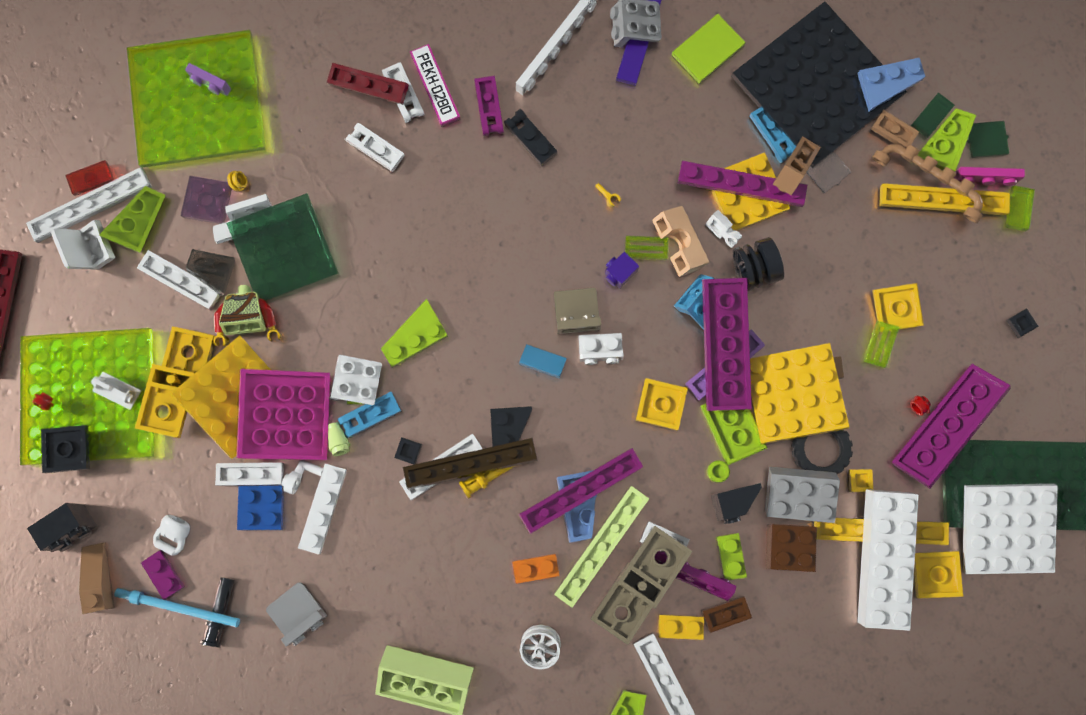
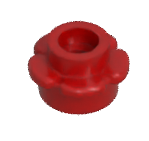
M46 393L34 394L35 398L32 403L47 412L50 407H54L52 403L54 399Z
M917 395L910 402V406L916 414L922 416L925 413H930L931 403L925 396Z

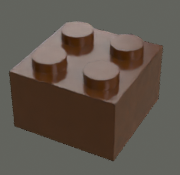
M767 524L766 569L816 572L817 527Z

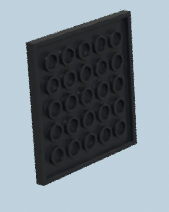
M825 1L740 66L731 75L759 108H763L766 116L775 123V126L781 133L784 132L795 146H797L803 136L821 147L810 165L812 168L817 166L878 117L883 110L888 109L907 93L906 90L900 92L887 102L878 105L872 111H868L857 73L860 70L882 66L883 64Z

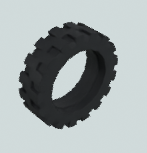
M844 430L828 432L838 442L839 456L832 465L827 467L816 466L806 457L804 447L808 436L795 438L791 446L793 447L792 457L796 460L794 461L795 464L802 470L841 473L849 465L850 457L853 455V451H851L853 443L852 440H849V433Z

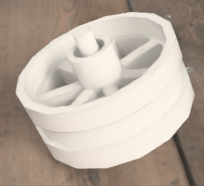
M546 625L530 627L522 636L520 645L521 658L528 666L541 670L553 666L560 655V636L554 629ZM540 634L541 637H538V638L536 639V637H535L534 635ZM545 635L548 636L549 638H551V640H548V641H547V640L544 638ZM529 638L534 644L524 643ZM556 644L557 651L549 648L548 646ZM526 650H534V652L529 655ZM545 652L553 656L546 659Z

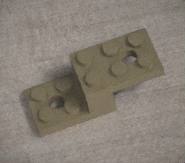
M653 526L630 563L626 564L604 597L591 620L629 645L651 609H656L693 551L658 527ZM658 551H664L667 554V560L663 564H658L655 561V554ZM618 607H625L628 610V615L625 619L621 620L616 617L615 611Z

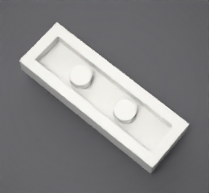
M216 463L215 485H282L284 463Z

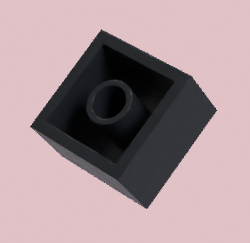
M65 503L29 526L27 530L40 551L63 552L72 547V542L76 539H83L92 533L91 530L97 525L84 504Z

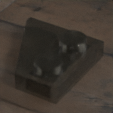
M192 249L186 269L187 272L216 293L224 296L235 264V258Z

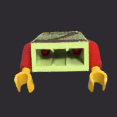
M240 285L238 293L228 294L225 297L224 303L220 305L214 314L215 332H217V336L213 338L215 346H219L220 338L223 339L224 347L229 345V338L226 335L264 332L268 328L267 338L272 342L271 334L276 332L280 340L281 333L275 329L276 322L271 307L264 299H259L256 292H251V287L248 285Z

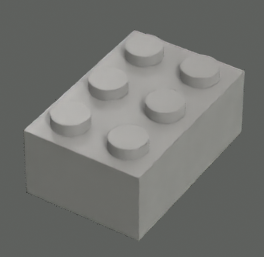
M769 467L765 501L767 517L835 523L840 484L837 473Z

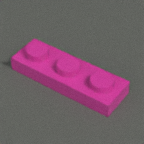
M960 167L955 172L954 178L960 182L963 179H967L972 183L982 182L983 185L1003 183L1005 186H1013L1025 177V169Z

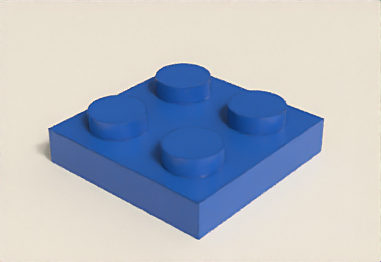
M238 486L237 530H283L284 486Z

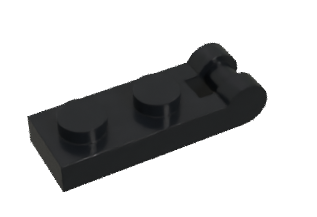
M522 109L516 111L515 116L511 119L508 118L504 121L505 126L541 166L557 154L554 146L529 120ZM519 122H521L524 125L520 129H518L516 126Z

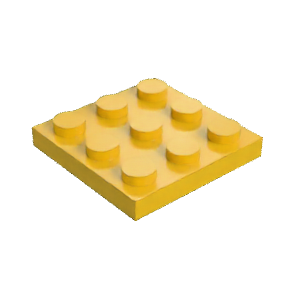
M765 152L724 168L776 178ZM712 190L721 213L733 224L731 228L736 231L790 210L788 204Z

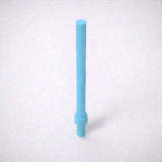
M117 588L114 593L115 597L129 600L130 603L136 605L145 604L233 627H238L240 624L239 618L144 595V592L137 590L131 592Z

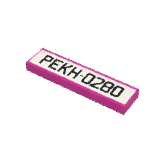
M429 44L410 51L441 127L459 120L460 115Z

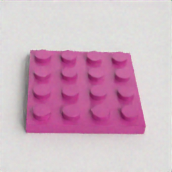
M240 369L236 458L327 460L330 373Z

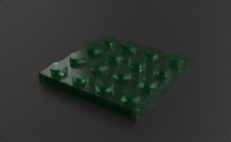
M308 193L226 223L252 290L258 294L259 299L267 301L339 274Z

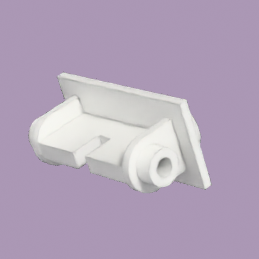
M102 372L99 377L95 376L91 381V384L94 385L93 392L129 410L132 409L141 390L105 372Z

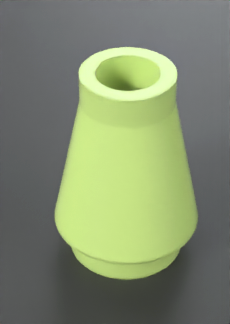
M340 423L329 424V451L332 452L333 456H341L350 451V443L341 429Z

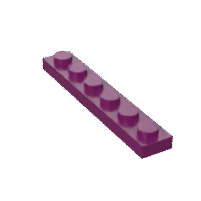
M687 161L681 162L677 182L679 184L803 207L805 204L808 186L807 184L799 183L793 194L790 195L780 191L778 187L773 185L776 178Z
M633 448L523 511L519 516L529 534L641 469L643 465Z

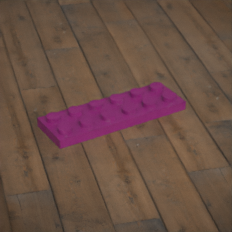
M747 278L703 279L707 411L752 409Z
M971 364L892 461L893 465L931 489L1009 392L1011 386L978 366Z

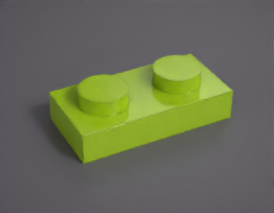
M739 533L717 536L716 540L723 578L727 580L746 578L747 574Z

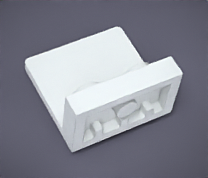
M339 355L330 400L338 401L341 399L374 405L382 363Z

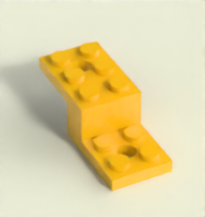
M172 326L162 366L155 364L151 366L135 429L181 438L187 411L171 393L210 361L214 347V335ZM193 347V355L186 358L184 356L185 348ZM162 406H167L169 410L168 415L160 418L158 415L159 409Z

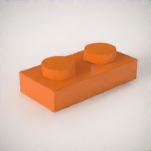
M556 554L512 561L516 584L559 576Z

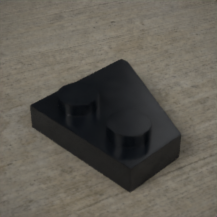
M532 406L490 409L492 447L519 441L532 412Z

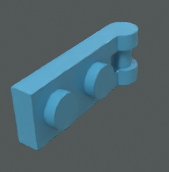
M760 107L753 111L749 117L775 153L779 163H783L792 154L796 146L784 132L781 133L775 126V123L763 112V108ZM783 143L787 146L784 150L780 146Z
M389 392L375 399L374 405L365 404L338 418L340 425H343L345 429L344 434L349 439L402 411L393 393ZM356 418L359 425L353 427L351 420Z

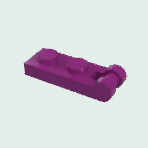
M495 76L475 78L483 136H488L489 133L493 132L498 134L504 133ZM495 119L496 124L488 125L487 120Z

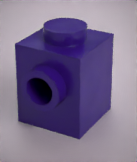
M623 252L617 259L613 257L606 264V279L612 286L615 287L617 285L621 288L638 272L639 265L628 254Z

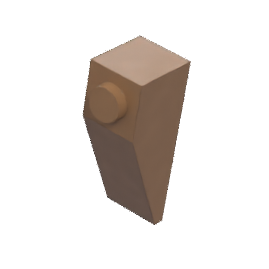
M802 136L773 185L778 187L780 191L792 195L821 147Z
M105 542L81 548L79 595L82 614L115 608Z

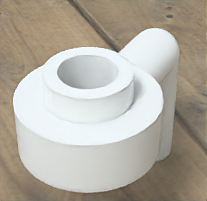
M301 460L295 471L284 476L282 481L284 492L292 495L295 494L305 470L321 476L323 467Z

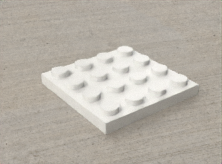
M1055 484L964 485L963 572L965 574L1055 573L1058 486Z

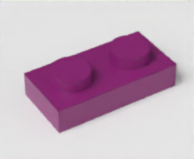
M162 550L157 551L141 562L163 600L168 599L185 587Z

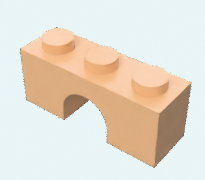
M683 206L665 210L652 220L661 239L670 237L679 245V252L670 258L679 277L696 272L709 263L707 255Z

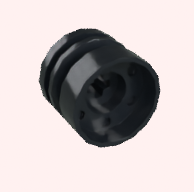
M767 237L755 241L754 250L748 244L744 245L743 249L741 247L733 249L736 274L738 278H747L748 291L753 290L754 287H762L763 279L767 284L784 279L782 258L772 238Z

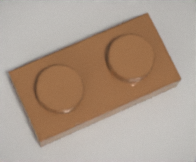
M885 110L882 111L871 130L890 142L905 148L913 143L919 133L918 130Z

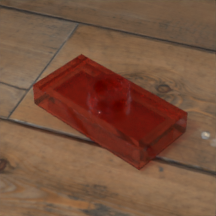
M106 160L65 175L71 193L74 196L114 180Z

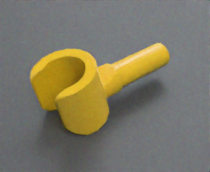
M600 183L596 184L595 187L607 198V205L609 207H615L610 200L611 198H615L618 202L621 201L618 194H611Z

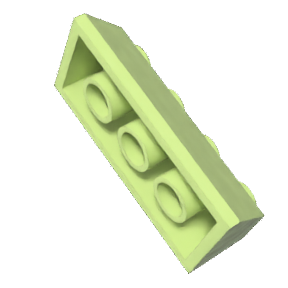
M387 645L379 665L375 695L452 715H462L474 668Z

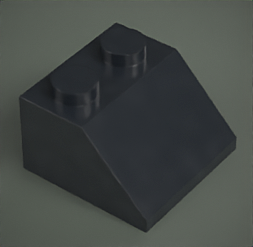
M761 483L711 495L717 521L724 520V524L741 521L740 516L747 514L761 490Z

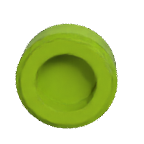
M717 460L708 466L707 475L713 482L720 483L729 477L730 469L724 461Z

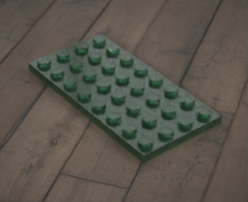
M969 440L942 474L944 522H948L949 527L964 528V485L1055 484L1058 486L1056 530L1086 531V442Z

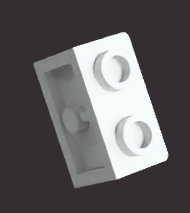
M622 333L579 335L580 362H585V365L598 364V361H606L607 364L619 363V360L624 358Z

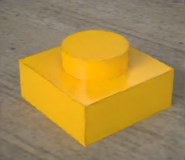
M872 469L848 470L849 492H866V489L873 490Z

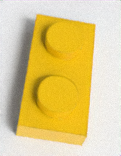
M659 614L658 637L704 640V617Z

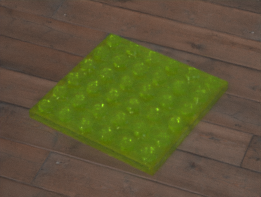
M250 30L127 47L137 156L140 167L266 150L253 38ZM191 63L226 81L231 88L228 96L222 93L217 95L211 92L208 86L204 84L199 86L193 83L185 71L187 65Z
M151 328L20 336V465H42L41 429L87 425L89 429L90 461L154 457V433L135 429L153 364ZM102 372H105L141 390L132 409L129 410L93 392L94 385L91 384L92 379L95 376H101ZM46 393L54 399L52 401L54 407H50L47 412L32 403L35 398L34 394Z

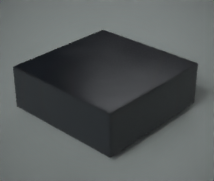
M1027 308L1006 320L1017 338L1039 327Z
M401 437L394 458L414 465L419 457L422 444Z

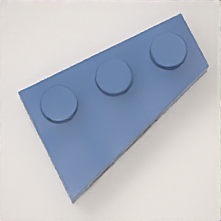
M920 58L863 69L857 73L869 112L925 78Z
M592 471L557 477L558 489H563ZM597 495L564 514L569 543L592 538Z

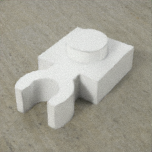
M719 210L705 224L719 239L723 237L731 248L742 238L738 231L731 228L733 224Z

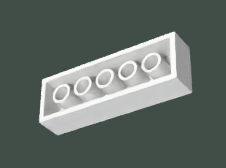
M866 489L857 621L865 628L910 631L918 494Z

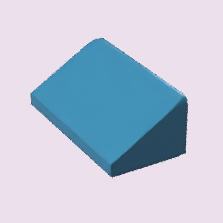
M526 344L519 365L560 379L567 358Z

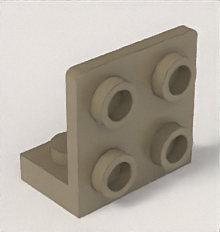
M596 288L554 292L558 334L601 329Z

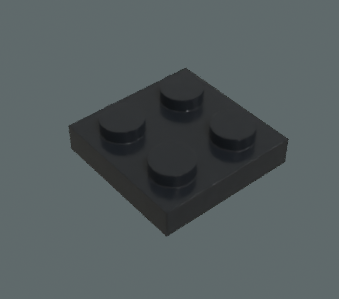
M87 425L41 429L42 473L90 469L89 429Z

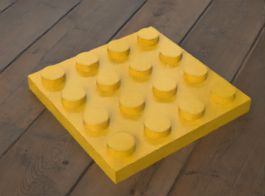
M240 335L171 393L177 402L230 459L237 456L240 369L271 370Z
M830 343L750 358L751 400L761 445L849 429V422Z

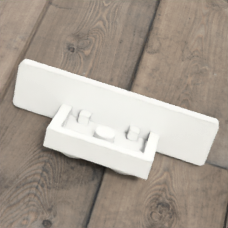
M264 194L225 206L230 221L213 226L214 240L216 244H220L296 220L298 217L294 202L273 207L267 195Z

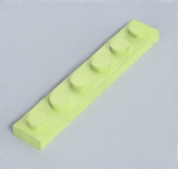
M630 486L554 594L573 608L649 500L648 497Z

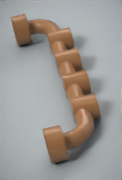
M891 144L882 151L876 150L872 156L875 162L886 167L891 160L888 155L894 152L898 153L908 162L919 166L924 172L932 174L942 183L950 185L960 194L971 198L974 206L973 208L968 207L963 213L965 218L978 223L983 217L980 213L983 207V200L973 190L975 184L967 179H963L962 182L954 178L956 173L950 168L945 167L943 171L937 168L938 162L930 156H927L925 160L919 157L918 153L920 151L916 147L908 145L905 148L898 144Z

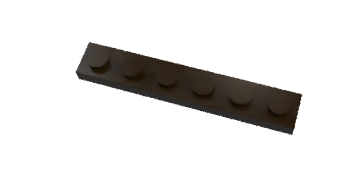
M533 438L406 466L403 467L406 487L408 490L534 462L537 461Z

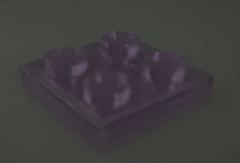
M189 176L180 216L216 224L224 223L226 218L225 206L229 204L232 188L225 181Z

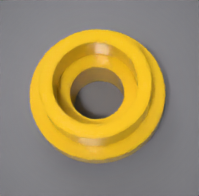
M232 171L228 174V185L236 192L244 190L248 184L245 174L241 171Z

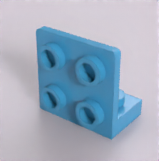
M700 274L676 302L674 307L678 311L690 315L704 330L702 280L715 278Z

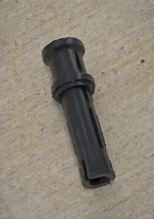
M220 577L212 612L226 614L235 580ZM207 620L205 623L207 626L205 636L200 644L220 648L221 644L219 641L222 630L225 629L226 625Z

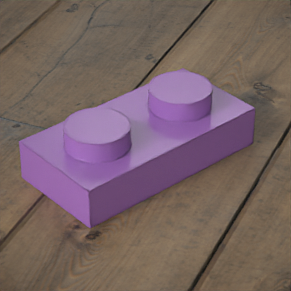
M191 63L187 65L185 71L193 83L199 86L204 84L208 86L211 92L217 95L222 93L228 96L231 88L226 81Z

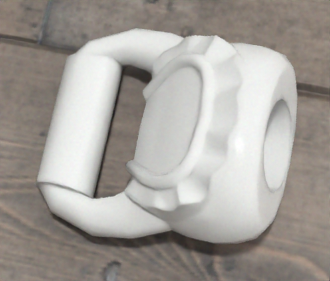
M166 515L154 534V546L171 556L177 555L183 550L185 545V538L190 531L189 523L177 516ZM162 535L178 543L177 548L160 540L159 537Z

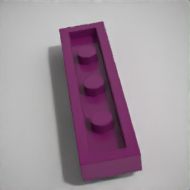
M658 551L655 554V561L658 564L666 562L667 554L663 551ZM688 562L684 564L676 576V579L726 601L734 595L737 587L725 578H717L710 575L707 570L690 566Z

